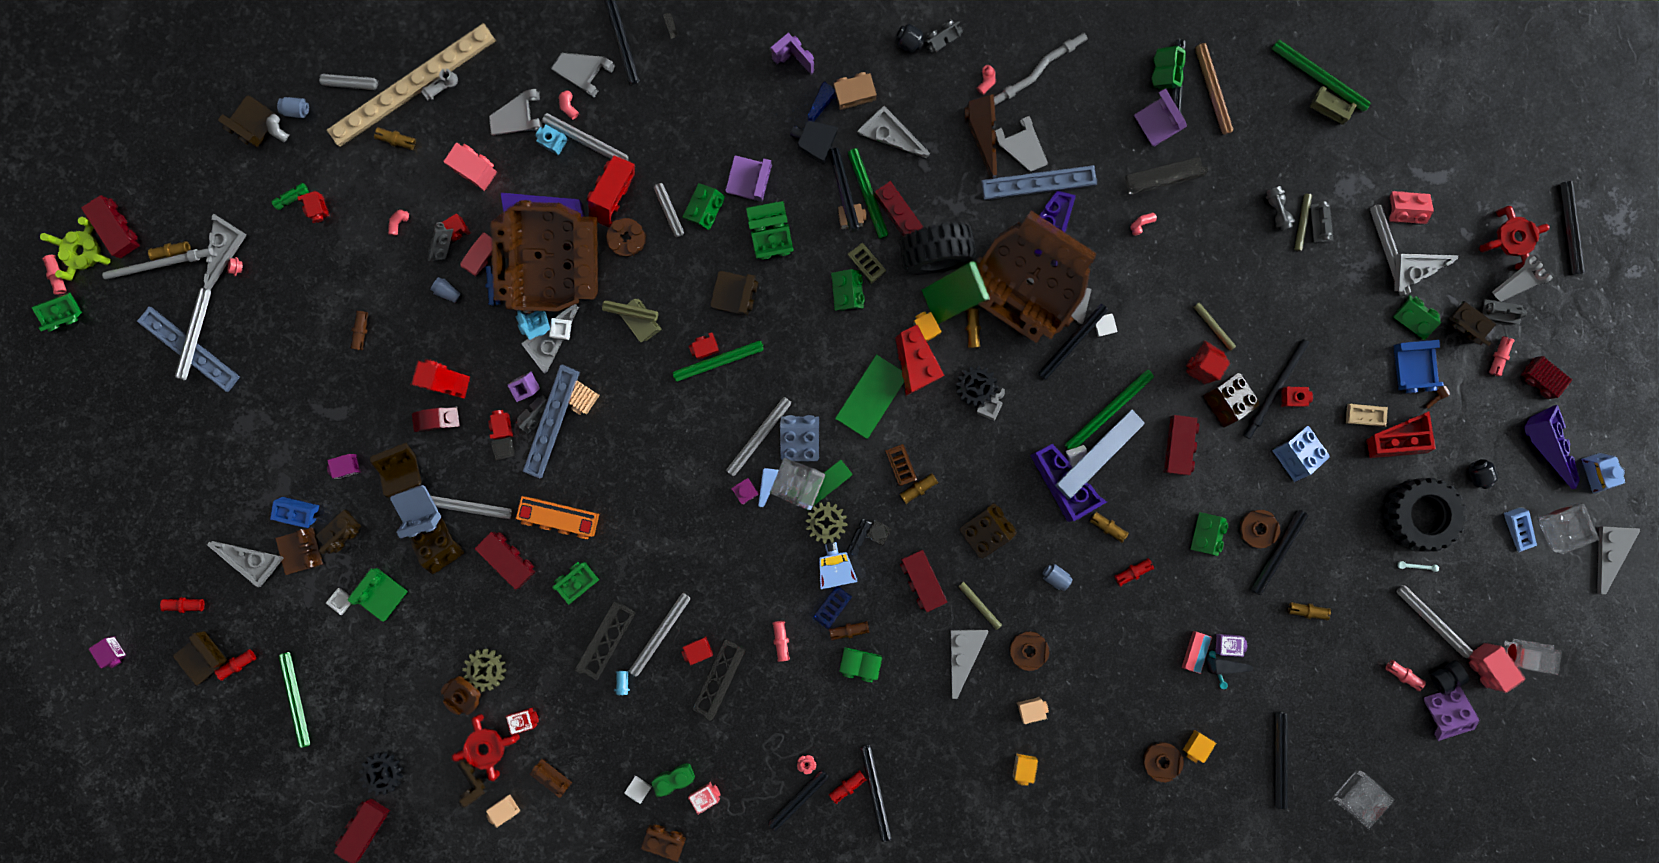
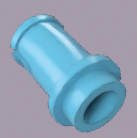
M616 671V689H614L616 695H628V691H630L628 689L629 671Z

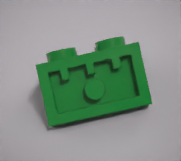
M379 568L370 569L347 601L352 605L360 604L384 622L407 594V590Z

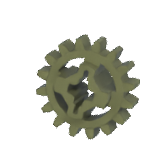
M827 502L826 506L820 503V508L813 507L814 513L808 512L811 519L806 520L807 523H810L807 530L812 529L813 532L810 536L816 535L817 542L822 538L824 544H826L827 539L834 543V537L840 539L839 533H845L842 527L847 526V523L843 522L847 516H841L843 509L836 510L837 504L830 507V502ZM824 510V515L820 519L815 518L818 512ZM831 511L838 515L839 520L832 518ZM825 517H829V521L836 524L824 528V525L817 523V521L825 520ZM814 525L820 526L823 530L822 535L816 531ZM833 527H839L834 534L829 535V531Z
M479 649L476 651V656L472 653L469 655L471 660H465L464 662L468 665L462 669V671L467 672L464 679L469 678V683L474 684L476 689L481 687V692H484L486 687L490 691L493 689V685L499 686L498 680L505 678L501 675V673L506 672V669L502 668L505 661H499L501 655L494 656L495 650L488 653V649H484L482 653ZM481 657H486V658H489L490 660H489V661H484L483 659H480V658H481ZM490 665L487 668L486 673L479 675L482 672L483 667ZM495 665H496V669H497L496 674L494 673V667H495ZM480 679H485L486 681H489V682H488V683H483V682H480L479 680H480Z

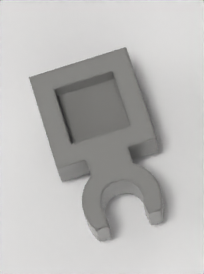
M1002 388L995 398L990 397L991 403L985 401V407H982L980 404L977 414L995 421L1002 406V402L998 400L1003 398L1005 389Z

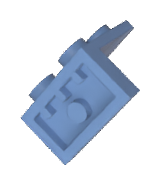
M1309 426L1303 428L1290 441L1272 450L1294 482L1311 475L1330 458V455Z

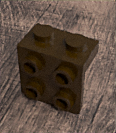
M246 96L230 119L222 114L218 121L224 124L222 128L233 134L236 132L239 134L238 139L245 144L252 143L258 147L269 132L266 119L271 114H277L251 96Z
M720 271L711 301L712 308L748 316V311H752L754 300H751L753 292L756 293L758 287L755 276L747 274L746 277Z
M1240 373L1203 395L1223 428L1239 421L1259 406L1257 397Z
M407 443L397 445L394 448L370 457L371 464L379 472L383 494L386 498L421 484L416 455Z
M995 503L988 506L981 514L960 528L962 535L982 559L1008 543L1017 534L1013 524L1008 522L1002 509L996 506Z
M440 518L434 530L419 532L417 535L409 538L420 565L432 575L464 554L463 548L452 540L442 518Z

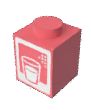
M711 782L690 793L689 799L699 814L718 803L721 794L717 786H712Z

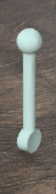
M1400 561L1397 564L1400 569L1407 567L1428 569L1433 572L1439 570L1436 564L1432 566L1406 564L1404 561Z

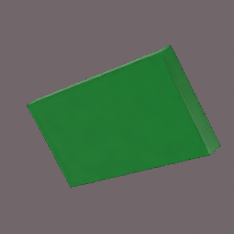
M975 262L963 266L922 289L927 305L937 324L989 299Z
M876 354L835 419L868 439L903 385V371Z

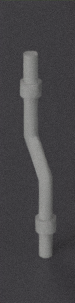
M1085 33L1073 40H1067L1063 43V46L1044 56L1030 76L1013 86L1009 85L1003 89V92L994 97V104L996 105L1006 98H1012L1016 95V92L1035 82L1049 62L1066 52L1073 51L1077 45L1086 41L1087 36Z

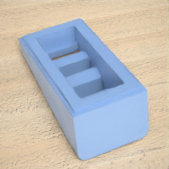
M763 469L759 507H764L779 470Z
M1517 508L1504 513L1517 551L1521 552L1537 546L1529 510ZM1528 538V541L1521 542V540Z

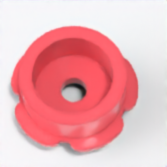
M237 257L235 259L229 258L228 273L236 276L237 273L242 271V262Z
M811 755L801 756L798 759L797 768L804 774H810L812 770H815L816 762Z

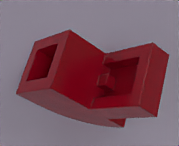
M457 407L433 408L412 413L414 432L459 427Z

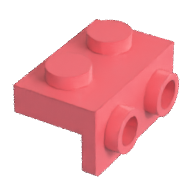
M1392 191L1390 195L1392 212L1389 216L1390 221L1428 223L1434 212L1430 194Z

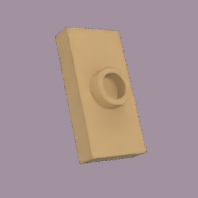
M1347 404L1346 423L1386 427L1388 407Z

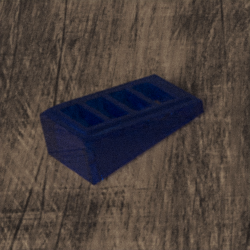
M825 81L822 83L810 109L808 121L814 122L835 97V89Z
M836 586L813 619L826 629H829L852 596ZM835 594H838V595H839L840 597H842L845 601H844V602H841V601H840L839 599H837L834 595H835ZM830 600L838 604L840 608L838 609L833 604H831ZM827 606L828 608H830L832 611L835 612V614H831L829 611L825 609V607ZM823 613L824 615H826V616H827L828 618H830L831 620H830V621H827V620H826L825 618H823L820 614Z

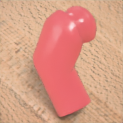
M990 65L983 67V82L977 87V90L982 95L996 82L995 71Z
M567 90L561 92L559 95L560 109L571 119H575L579 112L570 105L572 93Z
M397 210L390 217L389 235H398L399 223L409 219L407 211Z
M1156 214L1142 215L1133 222L1130 227L1133 235H1139L1143 232L1141 226L1155 222L1157 220Z

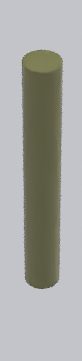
M1304 194L1295 251H1302L1312 198L1311 194Z
M1200 303L1196 304L1193 308L1230 351L1233 350L1236 345Z
M962 582L958 586L990 624L996 630L999 629L1002 624L965 582Z

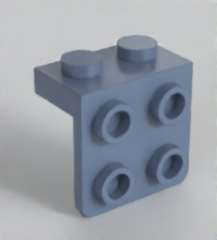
M788 415L781 417L780 444L782 461L819 460V417L812 415L804 417Z
M424 485L408 489L390 497L403 522L397 531L400 538L406 536L410 538L419 532H430L436 528L441 515Z

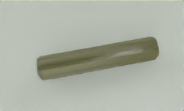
M604 301L602 305L603 311L653 322L658 319L657 311L611 301Z

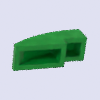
M839 460L797 494L796 497L809 510L853 474L843 461Z

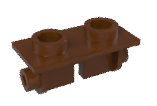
M543 759L539 761L530 773L533 778L559 798H561L572 783Z

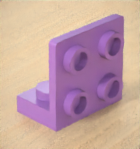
M787 33L771 47L772 59L776 64L780 61L785 62L792 52L810 74L814 72V57L808 50L804 51L802 49V44L796 36L792 37Z
M1166 89L1159 92L1161 99L1135 114L1137 121L1152 146H1156L1187 127L1185 119Z
M735 156L726 193L762 202L772 166L771 160L763 158V162Z
M1456 687L1455 691L1446 696L1437 693L1424 698V702L1438 726L1435 732L1438 741L1476 728L1479 719L1461 687Z

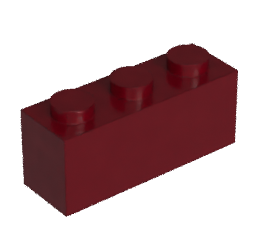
M891 181L875 191L874 196L902 236L923 228Z
M100 195L81 207L110 254L122 258L139 247L136 241L138 238L127 227V220L116 210V203L111 198L108 199Z
M1179 415L1170 416L1163 473L1189 476L1194 471L1195 461H1193V453H1196L1197 450L1195 435L1199 432L1197 418Z
M491 532L475 550L515 590L520 589L535 573L533 564L527 559L523 560L519 556V550L514 546L510 547L505 542L507 539L500 532Z
M923 549L901 559L903 563L900 564L904 575L908 573L911 581H908L912 592H917L919 598L916 601L921 610L925 609L926 612H929L948 603Z
M371 798L366 802L362 801L356 809L358 814L355 819L352 818L345 827L347 832L344 836L341 835L335 843L337 848L334 853L349 863H357L361 859L390 812L389 809Z

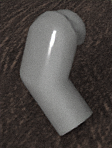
M271 114L266 119L268 131L272 136L285 143L289 135L279 129L278 123L280 118L275 114Z

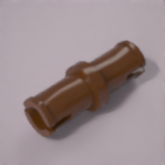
M356 311L354 327L351 329L353 336L350 348L363 350L365 333L367 334L368 331L366 330L368 312Z
M867 621L852 625L847 623L846 626L829 629L832 641L846 637L850 639L856 635L870 633Z

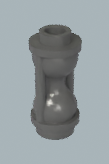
M1281 186L1266 191V199L1277 210L1275 217L1276 228L1286 230L1293 227L1292 223L1295 222V219L1284 208L1286 202L1285 190H1282Z

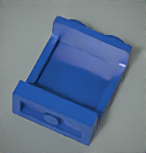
M1439 340L1394 345L1398 390H1406V393H1416L1418 389L1425 388V392L1437 391V387L1443 386V382H1439L1435 350L1440 348Z

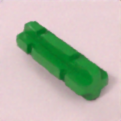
M301 183L296 186V189H290L280 195V198L277 197L271 202L275 209L279 210L284 207V204L292 203L298 199V196L307 194L309 191L306 185Z

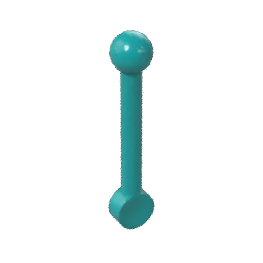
M1210 651L1209 657L1216 658V652ZM1222 674L1218 675L1220 680L1219 686L1222 689H1226L1228 684L1223 680Z

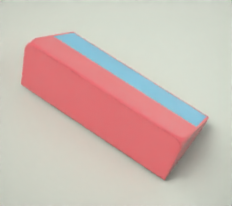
M1193 631L1182 668L1201 674L1212 639L1211 636Z

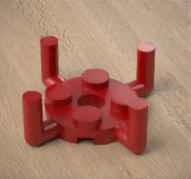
M1506 206L1496 212L1498 217L1506 215L1508 219L1498 228V239L1481 245L1479 251L1486 252L1501 247L1506 255L1521 256L1522 262L1515 265L1516 270L1519 271L1524 266L1529 253L1534 250L1539 240V234L1548 231L1550 227L1548 224L1536 227L1532 221H1528L1523 217H1516L1512 206ZM1515 232L1521 233L1522 240L1520 242L1515 239Z
M478 714L472 718L474 732L467 738L463 751L460 750L453 754L452 760L456 762L466 759L470 765L472 764L478 769H486L488 779L494 781L500 776V771L494 770L493 766L503 757L504 747L517 742L520 736L519 734H513L502 739L495 730L482 729L480 722L484 720V716ZM480 744L488 746L489 751L487 754H482L479 751Z

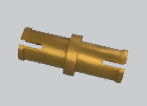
M379 127L375 131L383 134V136L375 134L374 138L376 140L388 142L391 146L398 145L413 150L415 145L407 143H416L415 138L401 135L398 131L391 132Z
M187 241L173 245L168 243L163 247L149 249L148 255L154 261L185 254L191 250V247Z
M967 309L968 326H966V331H968V348L980 347L979 330H981V326H979V309Z
M931 473L918 483L917 481L914 482L912 487L900 493V495L907 504L920 494L921 496L924 495L926 490L938 484V482Z
M1097 511L1089 521L1104 530L1103 533L1106 535L1110 534L1121 543L1124 542V539L1129 534L1115 525L1113 520L1109 521Z
M1290 602L1289 604L1291 608H1288L1289 614L1305 616L1307 619L1318 618L1327 621L1330 619V616H1328L1331 615L1330 608L1315 607L1309 603L1303 605Z

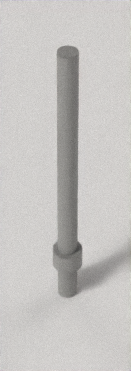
M212 248L189 250L185 254L106 271L102 275L106 280L185 261L194 262L200 260V258L213 255Z

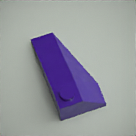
M1057 191L1039 216L1066 233L1076 195ZM1036 249L1035 253L1037 255H1041L1042 251L1040 249ZM1052 260V265L1056 266L1057 260Z
M1554 405L1530 417L1525 425V432L1570 488L1576 489L1580 481L1574 457L1569 456L1570 441L1565 439L1563 435V428H1566L1558 405Z

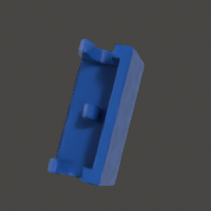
M281 497L273 501L270 520L309 528L316 521V518H313V516L319 510V505Z

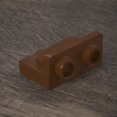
M649 825L641 849L678 862L686 838L682 837L683 834L680 832H668L660 825Z

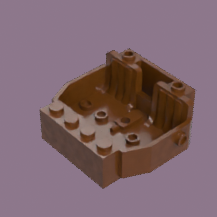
M520 200L510 205L503 214H499L491 222L494 300H506V309L522 310L523 313L560 311L579 303L581 299H595L598 293L597 217L581 216V213L561 203ZM569 243L571 248L566 249L564 244ZM540 252L542 257L538 258L535 253ZM505 258L509 259V267L507 269ZM565 262H569L571 267H565Z
M1031 211L1023 224L1018 222L1000 233L983 258L979 256L975 262L989 296V299L978 305L1036 343L1043 334L1052 338L1064 326L1068 327L1073 320L1072 314L1084 299L1090 274L1089 266L1094 261L1096 253ZM1040 249L1042 251V254L1037 255L1035 253V250ZM1057 260L1058 265H1052L1051 261ZM1032 278L1034 283H1028L1027 279Z

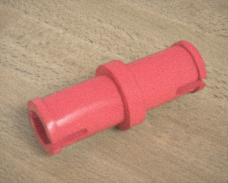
M44 256L42 259L47 270L46 277L50 279L53 294L59 295L67 292L63 279L55 276V272L59 270L56 256Z
M1502 336L1498 350L1493 355L1495 358L1489 371L1490 374L1502 376L1505 363L1510 359L1508 355L1515 341L1514 339Z
M785 621L772 623L777 661L790 660L787 646L789 639L786 638Z
M1391 660L1386 665V670L1397 676L1402 683L1409 684L1417 691H1421V688L1425 687L1426 681L1413 674L1411 669H1405L1394 660Z

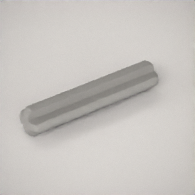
M320 75V83L324 86L373 90L377 88V80L374 78Z
M662 183L655 185V193L674 236H682L684 234L683 228Z

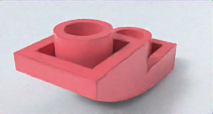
M483 233L470 248L460 266L474 276H477L488 264L487 259L492 255V238Z

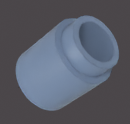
M284 97L278 100V112L283 114V116L304 118L308 114L309 105L304 99Z
M1056 564L1048 565L1043 571V579L1058 590L1065 591L1072 582L1070 574Z

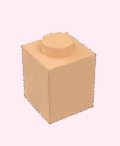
M1040 697L1017 703L1021 720L1024 724L1047 719L1046 713L1049 712L1046 701L1043 702Z
M509 794L486 811L488 813L487 818L491 824H495L498 827L515 816L520 809Z

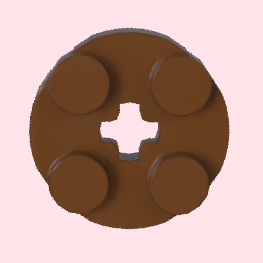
M622 218L615 220L609 227L607 242L617 255L631 257L638 251L640 252L644 247L645 233L641 225L635 220ZM625 233H628L631 237V240H627V243H624L621 238Z
M1266 510L1248 512L1240 523L1241 539L1254 548L1270 546L1277 541L1280 534L1279 522H1277L1272 513ZM1260 523L1262 528H1264V532L1257 534L1255 527Z
M1032 631L1022 632L1016 635L1011 642L1010 656L1013 662L1021 669L1034 671L1048 660L1049 646L1038 633ZM1028 646L1035 650L1030 656H1027V653L1024 652V649H1027Z
M461 676L449 680L441 689V695L443 694L445 699L443 701L444 705L456 715L461 713L469 715L479 704L481 696L479 690Z
M1157 742L1149 745L1143 757V765L1146 773L1154 780L1170 782L1181 773L1183 757L1172 744ZM1162 757H1165V760L1168 761V764H1164V767H1161V764L1158 763Z

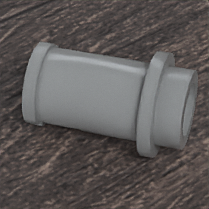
M446 68V71L444 69L440 71L439 76L445 86L454 87L457 84V76Z
M438 77L437 80L426 88L423 87L421 92L427 100H433V96L446 88V86Z

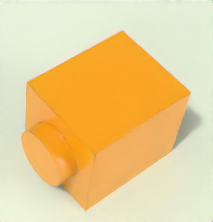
M924 311L915 316L916 320H914L913 324L914 326L918 324L926 341L942 333L932 312L926 314Z
M1194 730L1183 750L1188 753L1186 757L1195 763L1198 760L1205 763L1216 743Z
M1016 754L1012 777L1014 780H1017L1018 784L1028 785L1029 783H1034L1038 763L1037 758Z

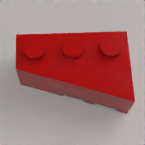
M615 155L611 161L608 160L606 162L605 172L597 178L596 188L594 191L591 190L587 197L589 217H597V222L607 227L611 226V215L614 210L618 211L619 205L617 204L622 195H625L635 174V164Z
M918 324L895 337L899 361H901L903 371L902 377L905 382L906 396L944 376Z
M1204 341L1196 356L1191 357L1186 365L1188 369L1185 373L1203 384H1208L1220 380L1230 362L1226 358L1225 352Z
M425 359V363L418 361L412 384L465 399L470 376L448 370L445 365Z
M1428 411L1368 438L1367 444L1370 458L1427 454L1436 449L1430 412Z

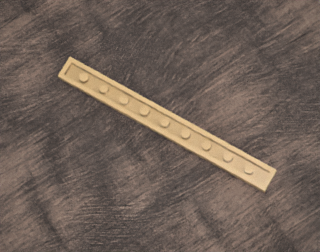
M483 23L334 124L327 131L335 143L341 147L423 90V87L426 88L437 80L438 77L440 78L439 73L442 69L445 71L446 68L450 71L454 70L496 40Z

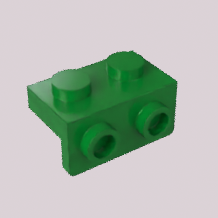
M698 183L683 218L709 230L723 204L725 196L715 188Z
M783 201L747 207L746 209L749 227L754 229V231L765 230V226L773 225V228L782 227L784 223L788 222Z
M788 224L777 228H766L762 231H751L756 258L769 259L771 255L779 254V256H785L794 251Z
M850 269L832 273L835 311L864 308L863 277L860 271Z
M71 293L32 307L41 323L39 330L47 329L48 332L59 328V324L66 323V325L76 322L77 317L82 313Z
M1409 295L1407 301L1394 314V318L1425 340L1441 324L1440 314L1433 308H1426L1424 306L1425 303L1420 298H1413Z
M1199 512L1191 550L1218 556L1219 552L1221 553L1224 543L1222 538L1228 529L1227 519Z
M577 562L569 569L571 572L567 576L563 574L554 581L556 585L552 588L558 591L568 605L599 581V578L586 562L581 564Z

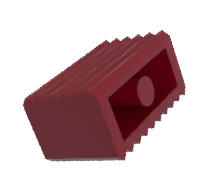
M1544 356L1533 358L1521 373L1526 378L1524 381L1532 387L1536 386L1540 390L1539 393L1547 399L1559 398L1572 381V378L1563 373Z

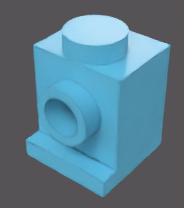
M546 124L544 128L540 127L536 133L537 143L557 155L560 154L568 140L565 134L556 131ZM549 134H551L552 138L550 140H546Z

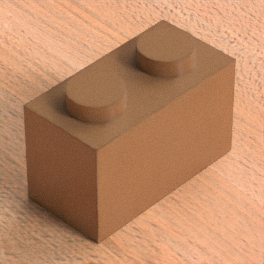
M859 73L850 79L846 77L840 78L834 83V92L839 110L876 100V91L871 73Z

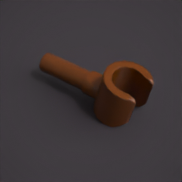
M1447 386L1437 389L1438 396L1425 405L1427 409L1437 401L1449 396L1450 392Z

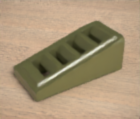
M863 243L848 254L871 284L886 273V269ZM863 250L865 253L856 259L855 255ZM868 256L869 259L861 264L860 261ZM870 262H873L874 264L867 270L864 268ZM876 267L879 269L873 275L869 274Z

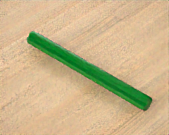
M1280 40L1274 44L1272 49L1345 100L1351 104H1356V107L1362 111H1366L1369 108L1370 101Z
M1146 370L1071 438L1065 444V447L1068 450L1079 447L1154 378L1153 373Z

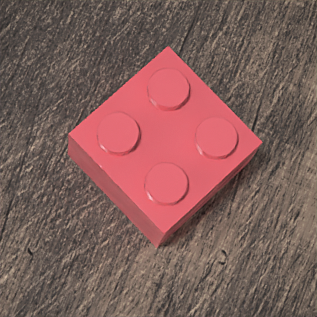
M456 143L444 160V163L453 171L484 191L497 173L493 169L494 165L489 162L490 160L481 154L478 156L466 144L461 146Z
M1484 643L1468 657L1470 667L1481 676L1480 681L1486 688L1506 693L1525 680L1502 646Z

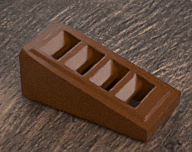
M903 444L885 451L898 486L917 480ZM902 451V455L892 458L891 454ZM899 459H905V462L895 465L894 461ZM907 465L908 469L903 471H897V468ZM910 472L911 476L903 479L900 478V475Z

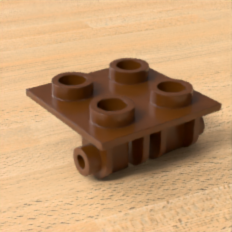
M313 527L275 538L280 556L284 558L282 565L285 575L323 565Z

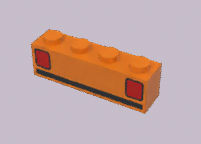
M521 496L516 519L521 520V524L532 526L533 523L540 524L539 528L551 530V527L559 529L558 533L566 535L574 532L577 533V537L588 539L589 536L595 535L599 518L598 513L526 496Z

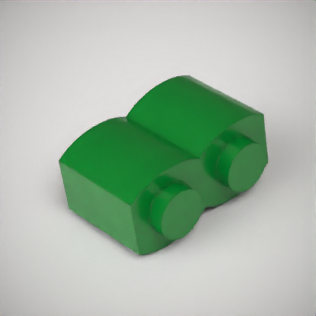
M1179 46L1157 49L1154 57L1156 68L1152 75L1153 85L1159 89L1181 87L1185 64V50Z
M845 647L839 672H842L844 677L854 678L855 675L862 677L861 680L873 682V680L878 679L882 656Z
M681 764L674 768L673 771H665L657 775L652 785L657 796H665L675 788H684L691 784L695 775L690 764Z

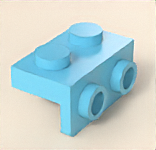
M517 310L518 315L515 317L519 323L518 328L522 335H527L529 340L542 336L550 330L545 311H534L525 315L522 310Z

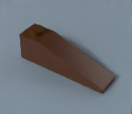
M988 95L969 101L967 108H964V117L968 119L969 128L990 179H995L997 176L996 149H993V145H995L996 132L992 130L995 121L994 95Z

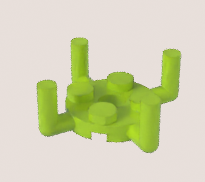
M84 217L78 219L79 224L86 226L84 231L68 232L63 239L46 233L40 235L41 240L59 246L58 257L68 266L66 272L61 270L55 272V276L70 281L73 279L76 270L92 267L97 262L105 265L110 264L108 257L100 255L101 249L98 246L97 239L91 235L94 227ZM79 246H83L84 251L78 256L76 249Z

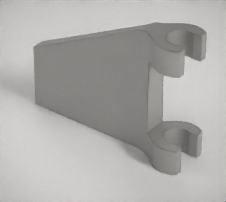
M562 53L551 69L595 97L598 90L590 82L601 66L607 71L612 72L615 65L605 57Z
M536 89L527 90L490 115L491 135L543 128V123L539 119L530 120L529 101L540 100L539 92H536Z
M1028 116L1020 120L1024 131L1005 139L1004 132L1000 128L995 130V140L998 145L1031 172L1047 165L1048 162L1034 131L1031 118Z
M1533 254L1527 257L1524 266L1492 292L1500 302L1535 285L1547 283L1552 279L1549 273L1541 277L1546 271L1540 261L1532 264L1536 260Z

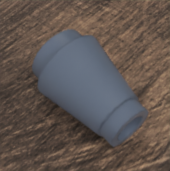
M439 277L430 289L434 292V295L454 303L461 295L448 281Z

